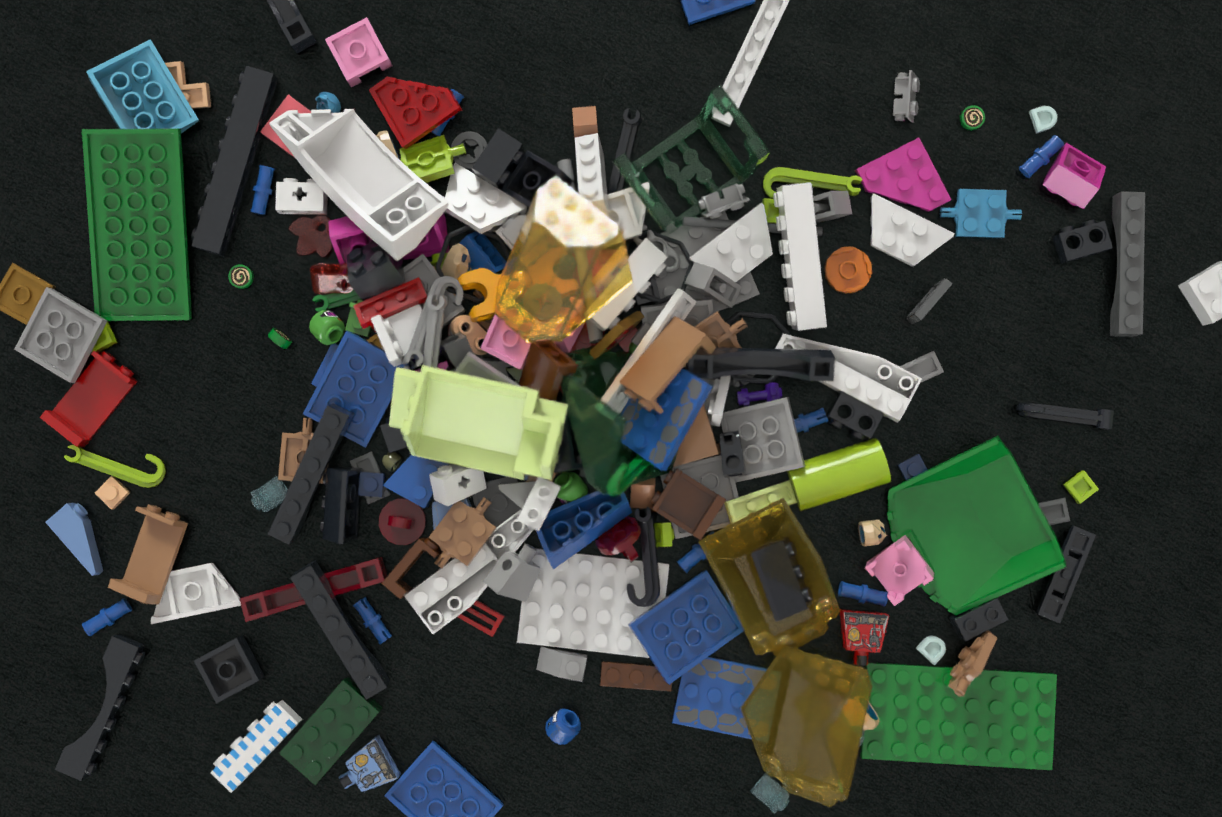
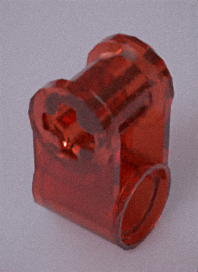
M318 263L311 266V281L315 293L346 294L353 291V288L348 283L347 263Z

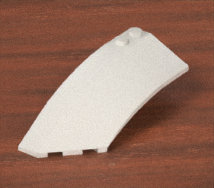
M331 109L311 110V113H298V110H288L269 123L297 161L329 198L365 234L397 261L418 246L449 206V202L414 174L379 140L355 113L354 109H344L342 113H331Z

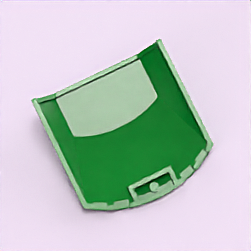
M999 436L889 489L887 516L893 543L904 535L908 537L934 572V579L926 585L921 583L918 587H921L935 603L938 602L954 615L961 614L1066 567L1064 555L1053 529L1011 451Z

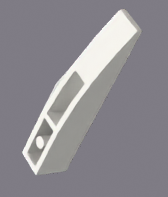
M787 334L782 335L775 348L831 350L835 357L834 381L819 382L837 392L843 391L879 410L884 413L883 416L897 423L901 420L922 380L917 375L879 356Z
M521 510L496 527V530L469 566H466L458 559H453L443 569L438 570L405 595V598L432 634L473 605L488 586L483 582L504 552L510 551L515 553L532 533L534 528L517 520Z

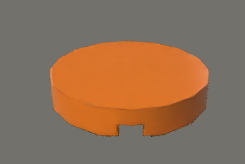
M852 246L842 247L834 251L827 259L824 267L825 278L828 284L834 290L844 294L855 293L863 289L872 275V264L868 256Z

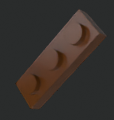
M602 661L600 686L671 692L672 683L666 684L655 665Z

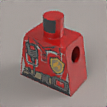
M840 609L843 647L846 650L854 651L855 665L866 666L868 665L869 652L880 653L889 615L881 612Z

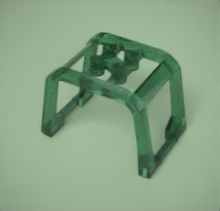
M720 85L711 91L700 114L687 125L637 160L630 162L624 153L613 162L659 227L665 232L672 233L682 226L683 216L696 217L705 211V209H700L699 200L692 192V184L687 182L695 174L698 183L705 185L710 193L717 191L720 199H722L721 189L736 183L738 185L744 183L755 173L770 152L725 89ZM716 110L722 115L729 112L747 137L744 145L751 158L744 167L710 121ZM698 129L702 131L734 176L719 188L711 178V171L705 168L698 159L697 151L690 149L684 141L685 138ZM674 146L679 148L683 154L684 163L688 165L680 173L678 165L671 162L665 154ZM656 159L663 166L665 177L671 179L676 185L678 195L686 198L691 205L690 209L677 218L642 170ZM649 182V194L641 184Z

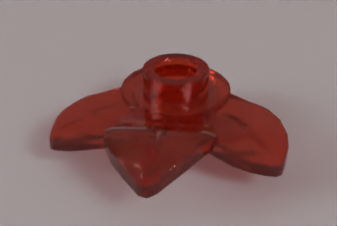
M316 216L313 219L301 217L290 225L289 230L300 236L297 243V254L309 255L316 251L321 257H325L330 252L332 242L329 236L328 221L331 220L328 217ZM320 224H325L326 226L323 232L318 231Z

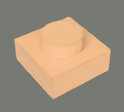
M111 476L95 492L110 509H115L131 493L114 476Z

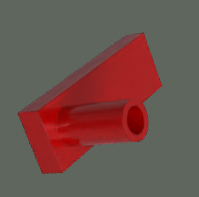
M420 277L355 304L353 307L362 328L365 329L370 326L377 333L371 318L380 314L383 319H386L417 304L420 305L426 301L427 293Z

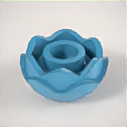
M321 92L315 98L317 110L331 109V113H340L341 105L334 94Z

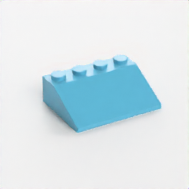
M151 39L86 71L92 85L119 129L181 128V133H183L199 121Z

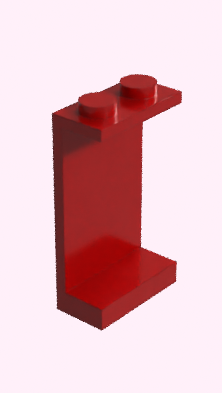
M93 351L91 355L95 357L53 411L45 410L40 416L43 421L76 447H85L137 383V380L132 377L134 373L123 365L119 367L115 364V358L106 351Z

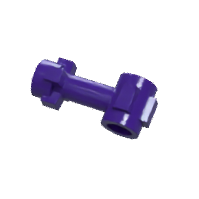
M778 383L766 384L764 391L748 392L747 388L741 389V391L737 392L738 405L748 407L752 401L767 400L769 402L781 399L782 390L779 388Z

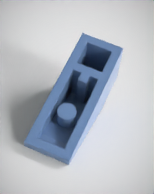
M66 503L46 521V524L92 576L99 575L103 572L91 521L86 516L87 511L79 503Z

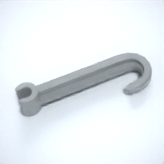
M450 276L439 277L431 285L408 352L403 357V365L409 363L410 357L415 358L414 369L423 362L429 313L427 305L428 296L436 294V304L439 305L440 296L444 295L446 288L453 287L456 290L454 304L455 306L461 304L464 292L462 285L455 278Z
M430 294L427 299L429 313L422 365L438 368L444 309L448 305V298L446 295L440 296V303L437 305L436 294ZM409 366L403 367V369L410 370Z

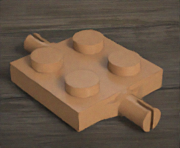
M717 311L694 327L705 333L718 348H742L737 341L736 334L748 326L743 319L730 326L724 322Z
M303 418L302 432L295 434L282 433L278 480L292 482L314 435L312 433L313 419Z
M483 497L476 508L469 507L461 501L453 504L429 536L443 551L436 562H434L436 565L443 569L450 557L460 560L466 566L470 565L496 530V527L488 522L483 515L491 504L490 501Z
M989 630L976 638L970 647L966 646L962 649L958 656L960 661L950 673L952 678L948 686L955 690V694L960 697L965 695L971 681L981 674L997 640V637Z

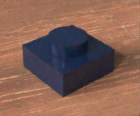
M919 454L897 464L905 481L927 471Z
M360 472L358 496L383 497L385 474Z

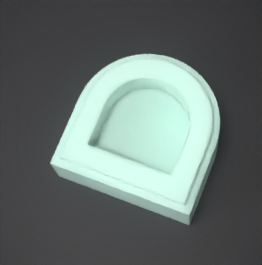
M1042 106L1029 111L1036 134L1049 130L1057 122V113L1052 107Z
M928 636L923 639L916 649L935 665L945 654L946 647L940 638Z

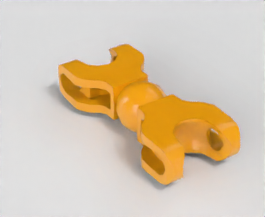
M561 246L543 251L536 264L529 266L526 271L517 269L508 275L506 273L498 275L488 269L478 268L461 274L457 280L462 285L463 290L476 289L484 296V302L471 309L469 314L471 321L476 323L493 319L499 305L510 302L512 298L524 299L528 289L535 286L536 283L545 284L547 282L553 287L556 286L562 295V299L576 294L580 290L577 279H562L554 272V267L561 264V258L568 254L567 249Z

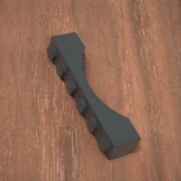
M1120 192L1112 196V221L1117 244V278L1110 312V336L1134 337L1143 334L1145 192Z

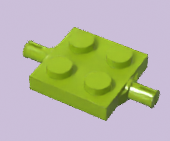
M444 135L413 144L407 149H399L401 154L400 161L425 183L455 174L452 164L453 157L466 153L464 144L450 148Z

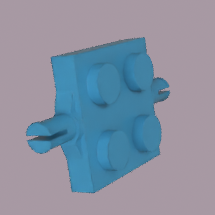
M958 189L955 207H941L940 212L949 213H940V217H954L956 236L1004 238L1007 219L1021 220L1022 215L1012 214H1022V211L1008 210L1006 205L1007 190Z

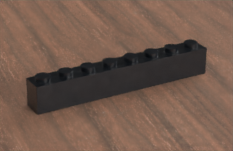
M246 66L245 72L240 74V88L238 94H235L232 100L233 111L225 123V130L227 131L224 139L220 140L218 146L220 154L218 160L213 163L211 170L213 177L211 183H208L204 195L206 200L204 206H201L198 212L199 223L191 235L192 246L199 250L225 257L262 135L260 131L265 125L278 82V78L274 73Z

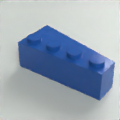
M410 455L383 486L425 509L429 507L434 497L429 474L438 471V468L451 464Z
M605 487L549 511L540 530H536L552 569L554 570L632 513V510L624 492L621 495L612 497L608 495V489Z

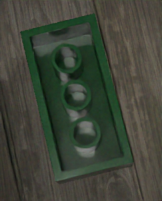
M347 677L279 754L316 785L383 707L371 697L366 700L357 684Z

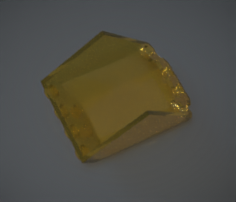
M554 176L539 188L534 196L497 284L495 315L500 320H503L516 334L518 333L526 343H537V340L550 339L551 342H561L633 282L622 229L557 176Z
M784 498L772 502L768 506L698 541L756 655L773 652L775 656H783L791 650L797 649L811 640L824 635L829 628L827 625L829 620L836 618L840 613V608L822 560ZM788 537L789 541L793 542L796 547L797 555L795 557L798 565L801 564L804 569L805 578L803 579L806 587H809L812 591L813 601L808 609L775 622L751 553L762 545Z
M783 646L741 706L742 714L763 770L770 777L779 779L783 784L782 787L789 793L819 802L828 807L834 806L839 800L842 802L847 799L872 690L868 670L860 666L845 664L839 660L824 658L818 654L807 653L797 648L793 649Z

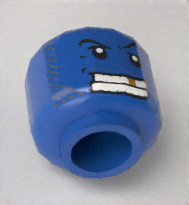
M560 709L548 719L545 730L553 742L564 745L578 735L581 723L576 713L568 709Z

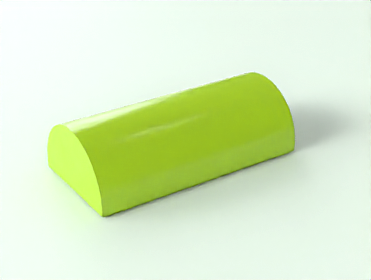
M877 438L804 460L805 467L787 471L800 511L891 482L889 466Z

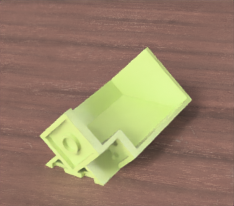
M422 365L421 372L396 367L389 426L401 429V433H403L404 440L412 456L524 480L525 474L552 480L555 464H558L559 460L558 452L562 442L563 424L568 404L539 398L538 390Z

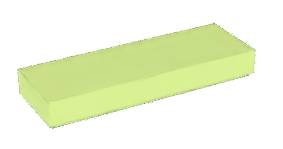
M787 480L726 501L724 504L730 523L734 525L795 504L797 500L791 481Z

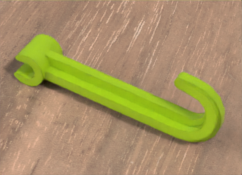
M776 167L765 175L763 188L765 193L772 199H774L773 194L776 193L771 189L773 182L790 184L811 182L812 187L848 191L849 195L855 196L859 194L861 189L853 188L851 184L859 185L862 178L857 175L844 177Z
M70 445L68 448L75 450L76 456H64L69 462L82 464L146 488L156 487L162 482L166 473L162 460L151 454H146L145 458L156 464L158 468L157 472L152 475L85 451L83 448L76 447L75 445Z

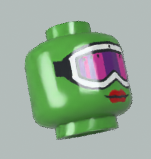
M322 310L312 317L309 329L322 344L331 345L341 340L345 326L342 320L332 311Z
M564 472L555 479L554 483L561 486L556 497L563 505L588 494L587 485L575 472Z

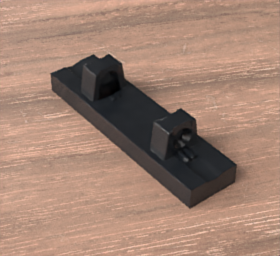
M1071 525L1061 549L1066 561V567L1051 573L1036 614L1057 623L1061 622L1095 539V534Z

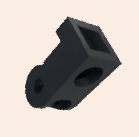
M739 430L720 433L723 476L728 478L746 475Z

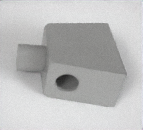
M525 543L519 554L510 551L504 552L483 582L499 595L526 602L540 573V567L532 561L537 549Z

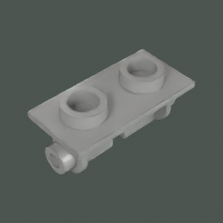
M909 70V76H907V73H898V77L895 78L894 94L903 95V99H894L893 116H895L896 121H904L905 117H907L911 122H914V115L918 114V102L915 101L916 92H919L920 81L912 70Z
M736 183L721 189L724 197L720 199L717 191L701 197L702 200H699L698 204L700 209H705V211L700 214L706 218L714 219L723 215L722 211L730 208L733 211L744 207V202L750 200L748 197L742 196L745 193L744 186Z

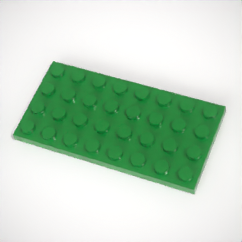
M181 128L82 129L95 314L107 321L191 320Z
M868 662V665H866L864 697L876 711L879 717V724L873 730L864 731L862 729V759L1052 770L1056 674L983 669L981 674L971 681L965 695L960 697L955 694V690L948 686L952 678L950 673L954 667Z

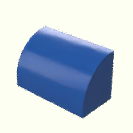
M475 231L468 234L459 243L468 249L471 271L485 268L499 275L505 270L507 262L485 235Z

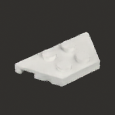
M454 163L455 174L450 175L445 199L449 202L445 212L481 234L491 230L496 225L504 224L508 218L518 213L521 215L526 214V205L459 164Z
M649 182L608 194L609 220L586 224L580 204L563 208L561 212L595 249L606 247L642 235L650 185Z
M874 193L870 198L872 211L871 246L912 267L951 239L955 234Z
M763 203L758 204L690 256L689 260L713 267L734 282H737L766 260L773 252Z
M213 563L171 571L160 604L156 605L154 616L151 618V624L241 606L240 597Z

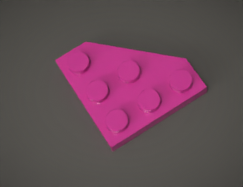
M920 138L856 169L857 175L862 178L861 183L866 192L888 197V199L919 207L921 210L928 212L951 201Z

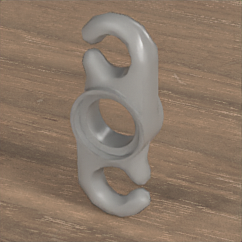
M643 225V230H647L646 225ZM648 230L647 239L651 243H660L662 252L667 258L671 257L674 259V265L666 267L665 271L671 273L676 271L680 266L678 254L664 239L655 236L652 230ZM638 237L633 238V241L638 246L643 241Z

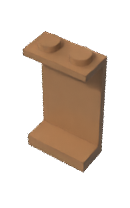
M674 316L619 381L626 389L624 394L633 401L636 399L640 400L639 404L646 410L651 411L653 409L661 414L664 410L655 401L699 348L711 354L716 346L705 333Z
M705 404L702 405L673 457V467L721 453L720 443L716 444Z
M150 504L147 505V508L136 507L135 511L146 515L124 578L111 579L108 588L144 604L159 605L188 523L179 520V515L171 512L161 513L162 508Z

